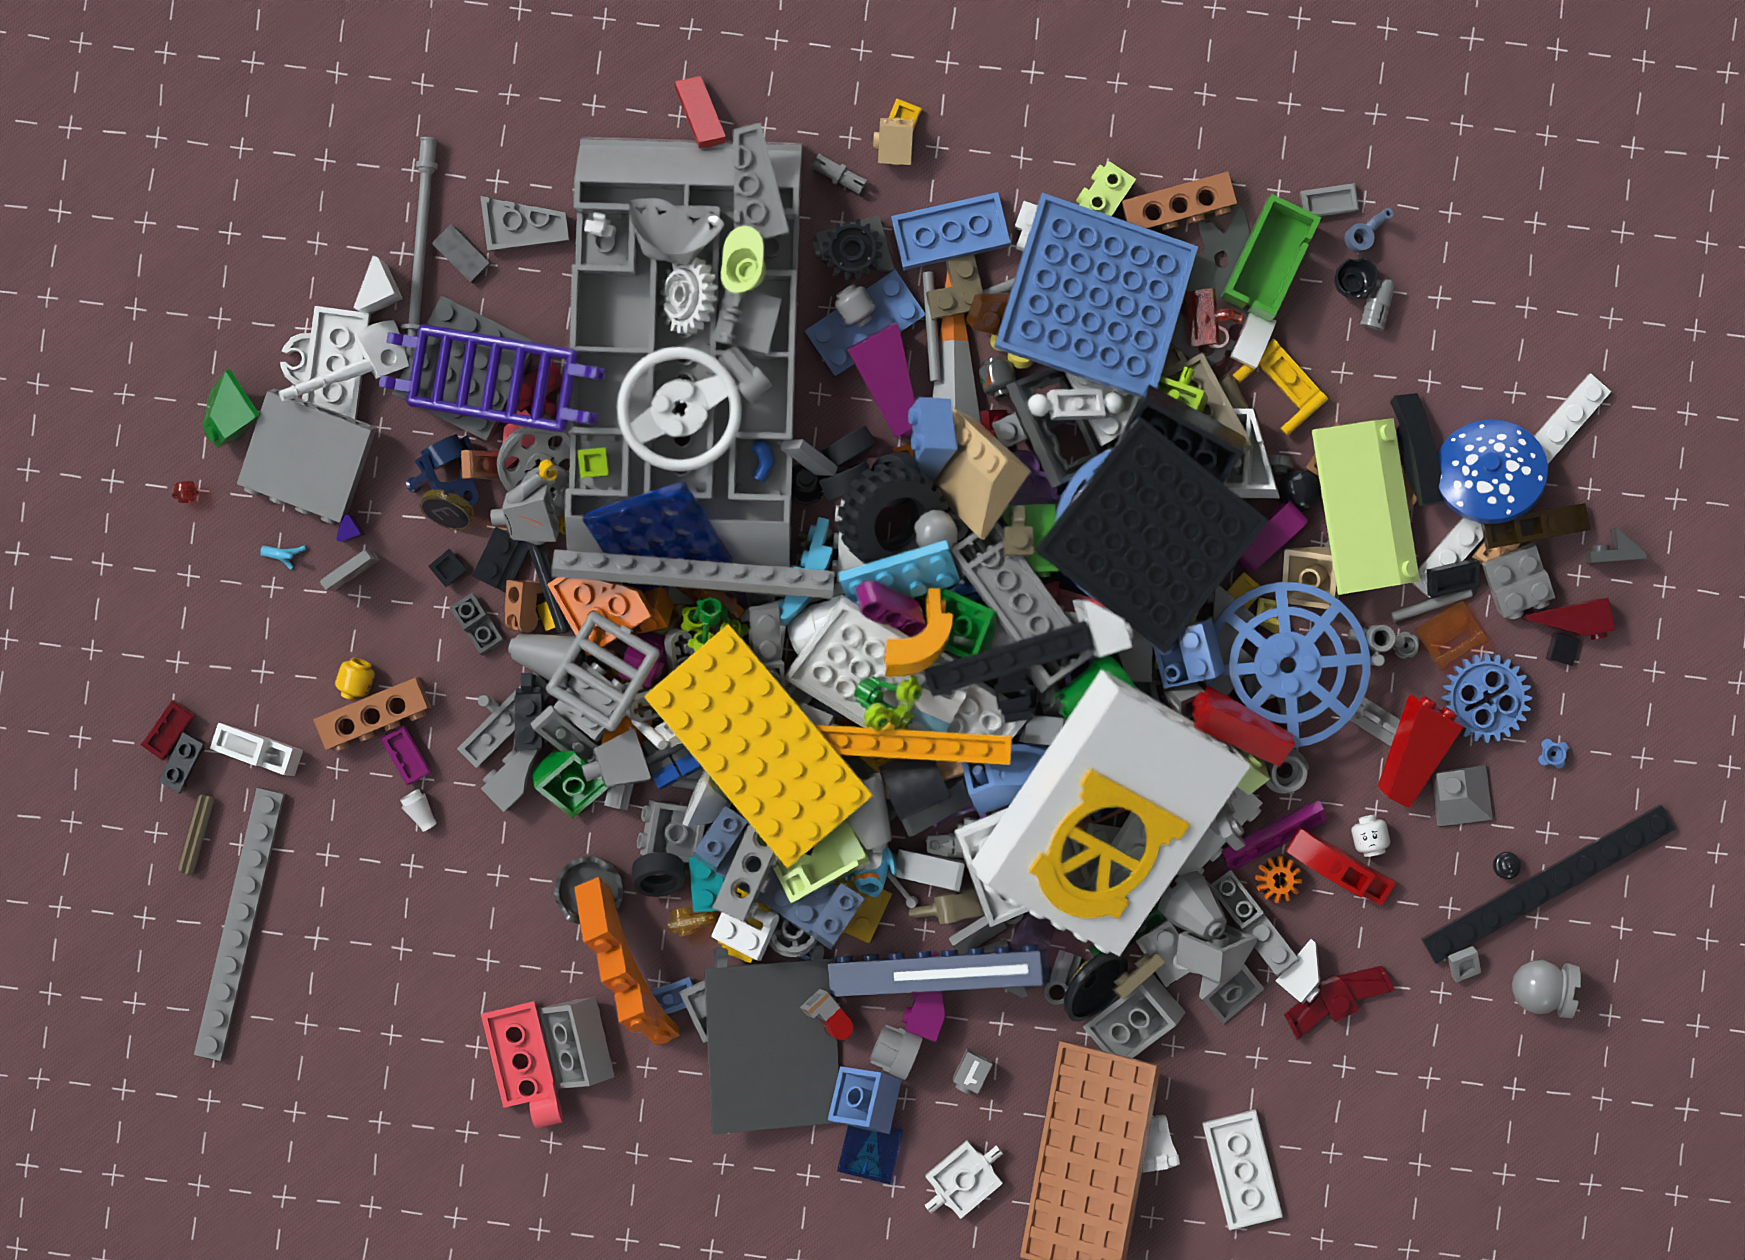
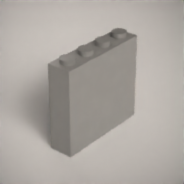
M275 388L267 391L237 484L243 486L244 491L250 494L260 495L262 493L270 496L269 500L274 503L296 506L295 510L298 512L318 514L321 516V520L327 523L337 524V522H342L343 516L345 514L348 515L377 427L301 398L294 397L282 401L279 396L280 390Z

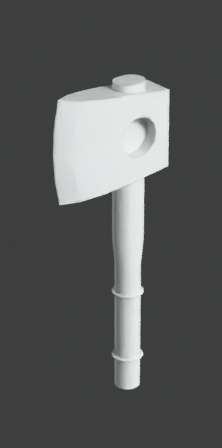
M394 320L378 322L354 333L358 346L365 358L364 360L280 390L279 396L281 400L286 401L294 397L298 398V396L322 387L326 388L328 385L346 381L371 371L375 379H378L380 376H386L409 367L407 359L410 356L406 352L407 347L386 343L388 332L399 334Z

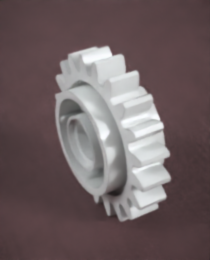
M695 257L689 264L678 265L672 263L673 270L667 269L668 278L662 280L664 288L660 291V294L664 296V299L659 305L664 306V310L661 315L667 317L665 324L671 326V331H676L679 334H697L698 329H704V322H710L709 312L715 311L712 305L713 301L717 300V297L714 296V291L718 287L713 285L712 282L716 276L709 274L712 267L706 265V260Z

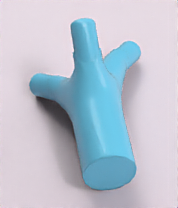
M263 545L260 555L280 560L289 569H292L294 566L289 559H292L293 555L305 551L306 547L303 545L298 548L280 549Z

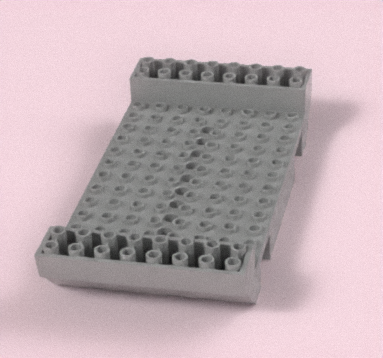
M582 137L580 139L574 180V209L577 212L576 264H572L570 349L578 352L577 364L606 369L605 381L575 376L569 409L599 415L597 425L568 420L567 433L571 435L569 489H566L565 493L567 550L790 568L793 458L780 448L783 440H793L799 217L803 143L766 142L789 234L763 240V261L766 265V275L760 285L750 292L781 299V304L768 354L737 347L754 368L757 367L773 386L752 404L739 390L742 407L741 421L738 432L729 448L712 463L698 469L689 470L684 474H678L675 471L662 469L648 463L629 446L619 425L617 413L618 397L621 386L630 370L649 354L671 347H686L702 351L718 360L721 355L733 347L732 345L713 341L726 287H724L721 280L723 250L727 237L735 230L733 141H726L723 144L699 149L696 140ZM640 198L662 199L671 203L678 210L688 207L703 209L719 217L724 222L720 232L696 256L699 259L706 260V265L712 267L709 274L716 276L712 283L718 287L714 291V296L717 297V300L713 301L712 305L715 311L709 312L710 322H704V329H698L697 334L681 335L676 331H671V326L665 324L667 317L661 315L664 306L659 305L664 296L660 294V291L664 288L662 280L668 278L667 269L673 270V266L669 261H659L643 254L629 215V201ZM635 207L640 213L647 209V207ZM656 208L659 216L667 213L665 210L660 211L659 208ZM594 212L606 215V219L611 220L610 225L616 228L614 240L586 233L584 231L586 220L594 221ZM691 216L688 217L693 224L700 219L699 217L695 219ZM709 222L710 230H712L713 228H717V226H713L712 223ZM669 359L653 365L639 377L632 389L629 399L630 422L634 421L652 406V400L657 391L668 381L686 375L694 383L716 374L707 366L693 360L681 363L678 359ZM729 396L708 410L707 418L702 427L693 434H689L690 441L687 445L678 446L674 441V437L668 433L642 444L653 453L674 460L679 458L692 459L705 454L720 441L727 429L730 419ZM680 400L675 401L676 406L681 403ZM756 440L767 441L772 447L776 460L765 483L753 477L759 465L757 455L752 452V444ZM606 447L610 476L581 478L578 450Z

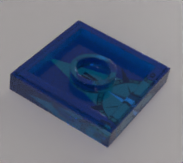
M848 1126L837 1171L890 1184L903 1129L891 1127L890 1133L886 1134Z

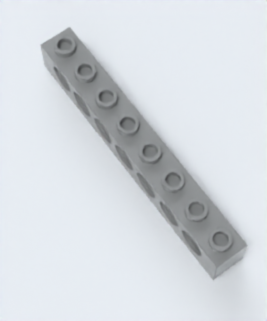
M802 703L800 708L814 725L837 726L834 724L835 718L832 715ZM751 824L747 828L713 906L715 910L747 923L749 918H754L759 907V903H756L760 892L765 893L770 882V878L767 877L771 866L775 868L780 860L769 846H760V835ZM753 858H759L762 862L760 870L754 873L748 870L749 861ZM744 883L749 884L750 894L746 898H739L737 896L738 886Z

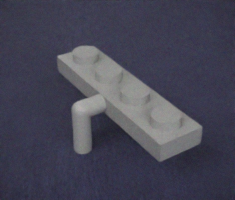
M534 672L533 674L536 675V687L541 688L545 701L550 696L546 691L548 683ZM516 690L501 705L490 695H482L478 698V704L485 706L492 714L457 748L476 768L515 731Z

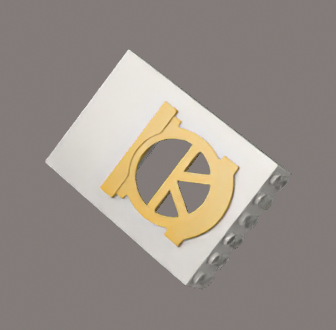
M1101 670L972 861L977 871L976 875L985 883L984 888L991 894L998 896L1000 893L1006 896V899L1014 906L1020 908L1023 905L1035 917L1039 919L1046 917L1058 929L1065 931L1067 928L1079 940L1083 942L1089 940L1095 943L1094 945L1100 951L1106 954L1112 952L1120 956L1251 764L1233 745L1196 729L1193 721ZM1110 806L1127 808L1136 813L1144 823L1147 834L1144 856L1139 862L1076 828L1074 825L1087 814L1100 808ZM1069 836L1089 847V849L1068 861L1061 862V853L1066 837ZM1100 855L1096 891L1079 889L1065 877L1066 873ZM1111 859L1133 871L1125 881L1113 888L1108 887Z

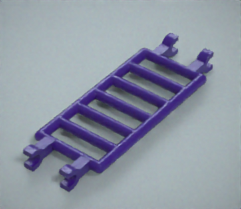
M426 324L419 326L417 337L388 332L386 343L415 348L410 381L380 376L379 387L407 391L406 402L409 406L558 433L565 431L567 420L597 425L599 414L569 408L575 376L605 381L606 369L577 364L578 352L574 349ZM428 336L442 338L432 399L418 396ZM453 340L466 342L456 403L443 401ZM477 344L491 347L481 407L467 405ZM502 349L516 351L506 412L492 409ZM527 353L541 355L531 416L517 414ZM552 357L566 359L556 421L542 418Z

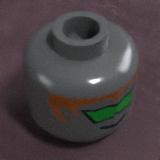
M1002 356L987 359L979 370L984 393L995 396V399L1009 397L1010 393L1006 386L1017 381L1012 362L1005 360Z

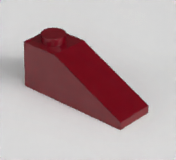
M1609 598L1594 599L1528 613L1522 616L1523 621L1581 636H1591V640L1608 637L1607 632L1615 630Z

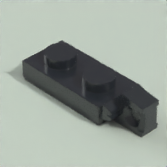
M521 673V688H516L515 750H544L545 738L538 734L530 724L544 712V695L541 688L536 687V675Z

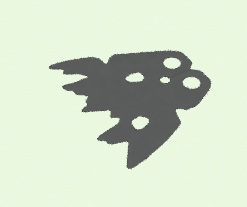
M1238 208L1225 233H1222L1213 222H1198L1205 249L1202 254L1196 253L1183 301L1188 302L1194 307V314L1184 317L1179 311L1170 342L1190 359L1201 354L1198 350V344L1202 339H1207L1209 330L1213 328L1208 324L1210 317L1217 319L1218 323L1216 326L1224 327L1228 331L1230 326L1234 324L1244 326L1250 313L1248 312L1250 307L1248 305L1241 309L1220 299L1250 236L1243 208ZM1220 251L1226 252L1228 258L1226 268L1216 266L1214 261L1216 253ZM1220 329L1212 331L1210 337L1214 344H1223L1226 340L1225 333ZM1229 337V341L1224 347L1215 348L1213 354L1205 356L1209 365L1211 366L1224 358L1226 349L1233 352L1237 341H1233Z

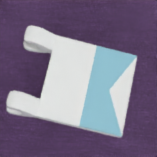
M924 670L913 674L912 676L917 677V683L921 686L922 694L919 701L914 702L915 706L911 711L914 714V718L908 728L911 731L946 733L967 695L966 691L969 686L954 690L952 697L947 694L932 697L930 688L922 684L925 679ZM899 701L897 707H898L901 703L905 705V702Z

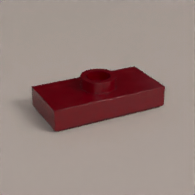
M172 700L141 743V746L162 761H165L178 743L182 732L185 733L196 715L175 700Z

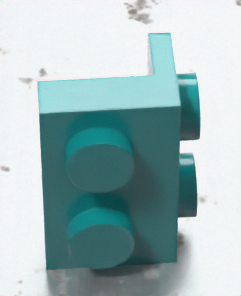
M693 856L689 857L693 912L717 911L713 906L725 879L694 859Z

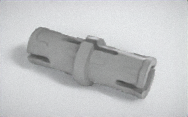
M818 154L817 160L814 161L811 169L832 179V183L835 185L839 183L858 195L861 194L867 179L846 169V165H839L822 156V154Z

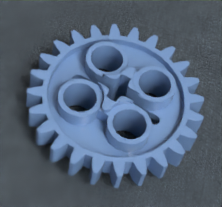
M1484 653L1482 661L1478 655H1472L1473 663L1463 659L1464 668L1453 666L1457 674L1455 676H1446L1451 681V684L1442 685V688L1449 692L1448 695L1441 696V699L1448 701V705L1445 707L1458 715L1456 719L1464 726L1463 737H1467L1472 732L1473 741H1478L1480 735H1482L1483 741L1489 743L1491 735L1495 741H1500V733L1510 737L1509 728L1519 730L1520 728L1516 721L1527 720L1521 713L1522 711L1531 710V708L1524 705L1525 701L1532 700L1531 696H1527L1524 693L1531 686L1522 685L1521 682L1527 676H1517L1516 673L1520 667L1514 666L1509 668L1510 659L1504 660L1501 664L1500 655H1495L1492 661L1488 653ZM1491 671L1497 675V683L1492 687L1488 686L1485 681L1486 675ZM1505 684L1508 686L1506 690L1491 696L1489 704L1481 702L1471 710L1465 711L1466 706L1484 698L1483 692L1493 693ZM1469 685L1473 688L1474 694L1470 700L1466 701L1463 699L1461 691L1465 686ZM1507 695L1511 700V706L1504 711L1500 708L1499 701L1501 697ZM1480 709H1484L1487 713V720L1483 724H1478L1475 719V714Z

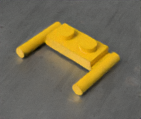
M1274 338L1268 342L1258 366H1261L1262 370L1290 401L1300 409L1280 428L1288 436L1322 406L1328 398ZM1244 364L1232 376L1238 383H1241L1255 369Z

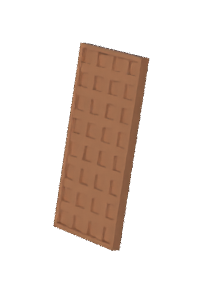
M1059 1041L1020 1257L1028 1260H1126L1161 1065L1067 1041Z

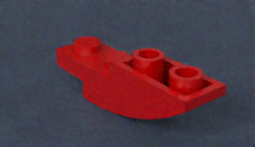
M1299 827L1285 849L1286 852L1322 876L1361 898L1363 896L1382 906L1396 884L1390 877L1350 857L1344 850Z

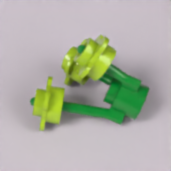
M715 598L698 600L697 607H685L681 612L683 616L681 630L688 633L690 631L698 632L695 634L694 639L692 638L688 641V646L693 648L695 652L714 636L709 632V628L718 624L721 617L724 622L720 630L727 624H730L741 638L749 632L746 624L741 625L736 619L730 621L727 607L721 606V603Z
M874 676L870 680L864 678L859 682L854 692L856 702L866 709L864 726L866 728L872 727L874 731H880L891 722L895 725L893 730H898L901 726L906 729L912 724L914 714L911 711L915 706L914 702L919 701L922 689L917 683L916 676H911L909 680H902L899 686L881 681ZM881 687L896 691L898 700L905 702V705L901 703L897 708H894L882 700L884 692Z

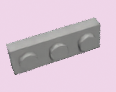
M551 705L530 723L538 734L561 752L575 751L589 763L596 761L593 750L599 747L600 744Z

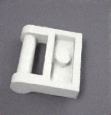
M758 908L754 918L763 922L761 930L749 923L721 913L711 937L755 960H761L777 926L779 915L772 911L766 912Z

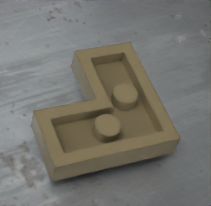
M974 255L946 261L951 287L932 290L926 293L932 320L969 313L974 296L976 294H983Z

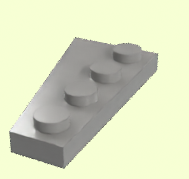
M761 123L734 129L735 229L742 226L752 227L759 232L763 240L789 234Z

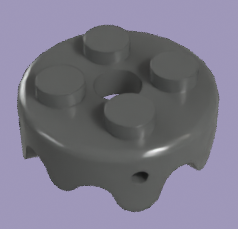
M583 856L574 859L559 872L555 882L554 898L568 921L580 924L574 887L596 877H600L612 888L616 910L619 909L623 900L624 884L620 873L609 861L595 856Z

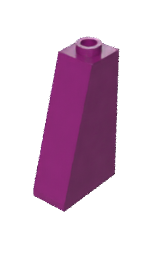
M894 322L848 347L846 350L895 438L901 436L903 439L913 434L912 424H909L908 412L915 404L900 329Z

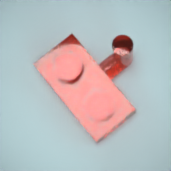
M1214 288L1186 292L1191 347L1220 344L1218 321L1231 320L1240 322L1243 318L1241 312L1231 308L1217 310L1216 290Z

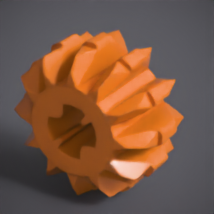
M1282 856L1277 857L1276 865L1272 858H1267L1268 868L1261 864L1258 866L1264 872V875H1255L1256 880L1264 881L1256 887L1257 890L1263 891L1267 889L1263 896L1267 900L1274 893L1273 899L1275 903L1280 902L1281 894L1286 901H1290L1291 898L1288 892L1291 891L1294 894H1298L1299 890L1293 887V885L1302 884V879L1294 878L1295 875L1301 872L1300 868L1291 869L1294 861L1289 859L1284 864ZM1280 872H1282V879L1285 880L1282 885L1277 883V886H1274L1276 881L1273 879V876L1275 874L1280 876Z

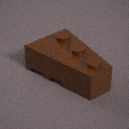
M1010 293L976 294L966 321L975 330L998 336Z

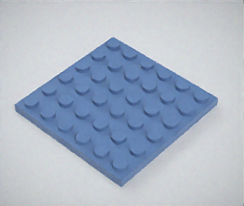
M1042 193L1037 204L994 348L1140 398L1148 384L1156 388L1158 386L1198 246Z

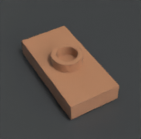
M462 450V478L500 479L497 471L499 452Z

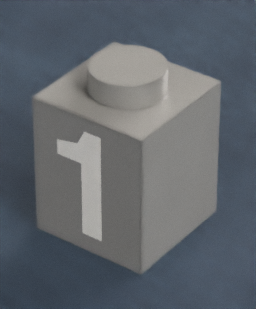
M1197 682L1169 688L1163 687L1164 703L1168 708L1188 719L1194 717L1192 716L1194 706H1192L1193 700L1200 691L1204 693V690Z
M967 1048L952 1077L953 1082L957 1083L955 1087L967 1094H970L971 1091L978 1094L992 1066V1060Z

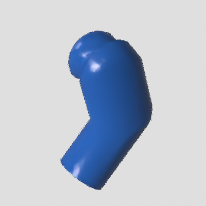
M756 440L752 444V452L757 455L759 465L753 477L765 483L776 460L771 445L767 441Z

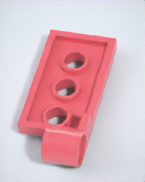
M536 1000L482 1013L481 1017L503 1108L530 1102V1113L535 1129L563 1123L562 1108ZM510 1027H518L522 1031L521 1040L517 1042L511 1041L507 1036L508 1029ZM522 1053L528 1057L529 1063L527 1067L518 1068L514 1064V1056L516 1054ZM529 1080L534 1083L535 1091L533 1094L526 1095L520 1090L522 1081Z

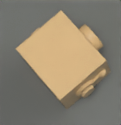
M880 118V131L874 132L873 149H879L878 163L911 165L913 120Z

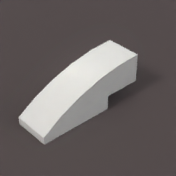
M218 723L210 749L288 776H295L303 750L222 723Z

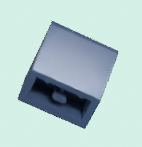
M1212 618L1190 622L1166 653H1163L1153 645L1164 688L1216 678L1225 672Z

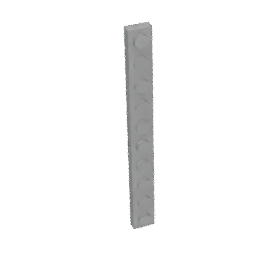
M555 550L552 566V577L833 598L834 571L570 550Z
M256 788L194 1052L196 1056L218 1061L223 1060L285 793Z

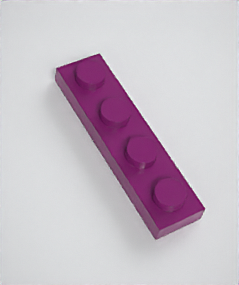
M1320 801L1306 804L1298 812L1279 818L1274 824L1265 829L1254 831L1249 837L1243 839L1245 846L1235 851L1228 845L1226 849L1221 851L1229 870L1233 871L1291 841L1299 827L1310 831L1328 822L1325 810Z

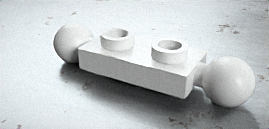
M1101 389L1051 390L1047 393V397L1041 394L1033 395L1028 401V406L1032 414L1037 417L1044 416L1050 411L1051 420L1101 419L1106 415L1105 411L1113 415L1120 413L1125 406V401L1116 392L1109 393L1103 398Z

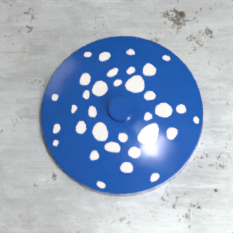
M1495 419L1472 422L1452 433L1438 452L1442 473L1439 489L1443 499L1449 508L1468 520L1484 524H1498L1517 519L1536 505L1545 490L1548 475L1545 452L1538 440L1530 432L1514 423Z

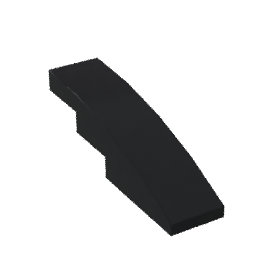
M1418 393L1395 395L1390 403L1400 424L1396 429V434L1405 453L1400 461L1420 507L1443 504L1445 501L1439 489L1442 475L1430 425Z

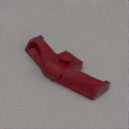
M1382 966L1338 976L1332 975L1321 981V984L1317 987L1320 989V992L1311 1003L1306 1000L1302 1004L1299 1001L1284 1016L1296 1040H1298L1328 1013L1333 1022H1337L1359 1011L1354 1000L1394 992L1395 989Z

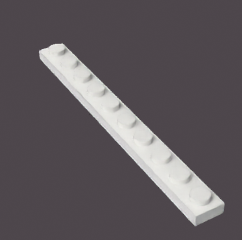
M1588 374L1534 436L1545 452L1547 464L1611 393L1592 374ZM1463 517L1418 568L1420 581L1413 582L1412 584L1428 598H1431L1427 595V569L1463 561L1483 539L1481 523Z

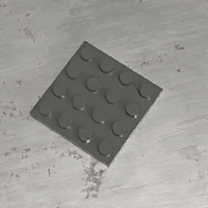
M440 296L426 324L536 343L443 296ZM428 336L418 394L420 397L432 399L442 338ZM454 340L452 342L443 401L453 403L457 401L466 342ZM477 344L467 405L481 407L491 351L489 346ZM502 349L492 406L493 410L504 412L506 410L516 351ZM527 353L524 372L533 356L531 353ZM410 356L408 360L409 367L404 368L399 379L410 381L414 356ZM393 390L392 394L404 400L407 399V391ZM424 409L487 442H490L499 424L497 421Z

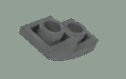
M474 593L469 594L449 607L480 655L484 656L505 642L503 636Z

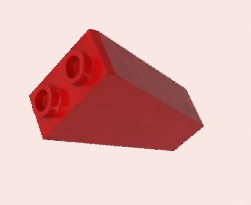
M1209 685L1204 693L1200 691L1193 700L1192 706H1194L1192 716H1194V727L1272 764L1280 767L1295 745L1292 733Z
M1412 694L1409 695L1378 783V788L1389 799L1407 808L1411 807L1464 727L1456 719L1458 715L1445 706L1442 709L1437 708V704L1424 695L1421 699Z

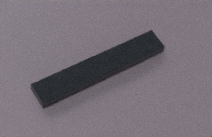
M1087 620L933 666L925 669L924 672L932 697L1092 649L1095 646Z

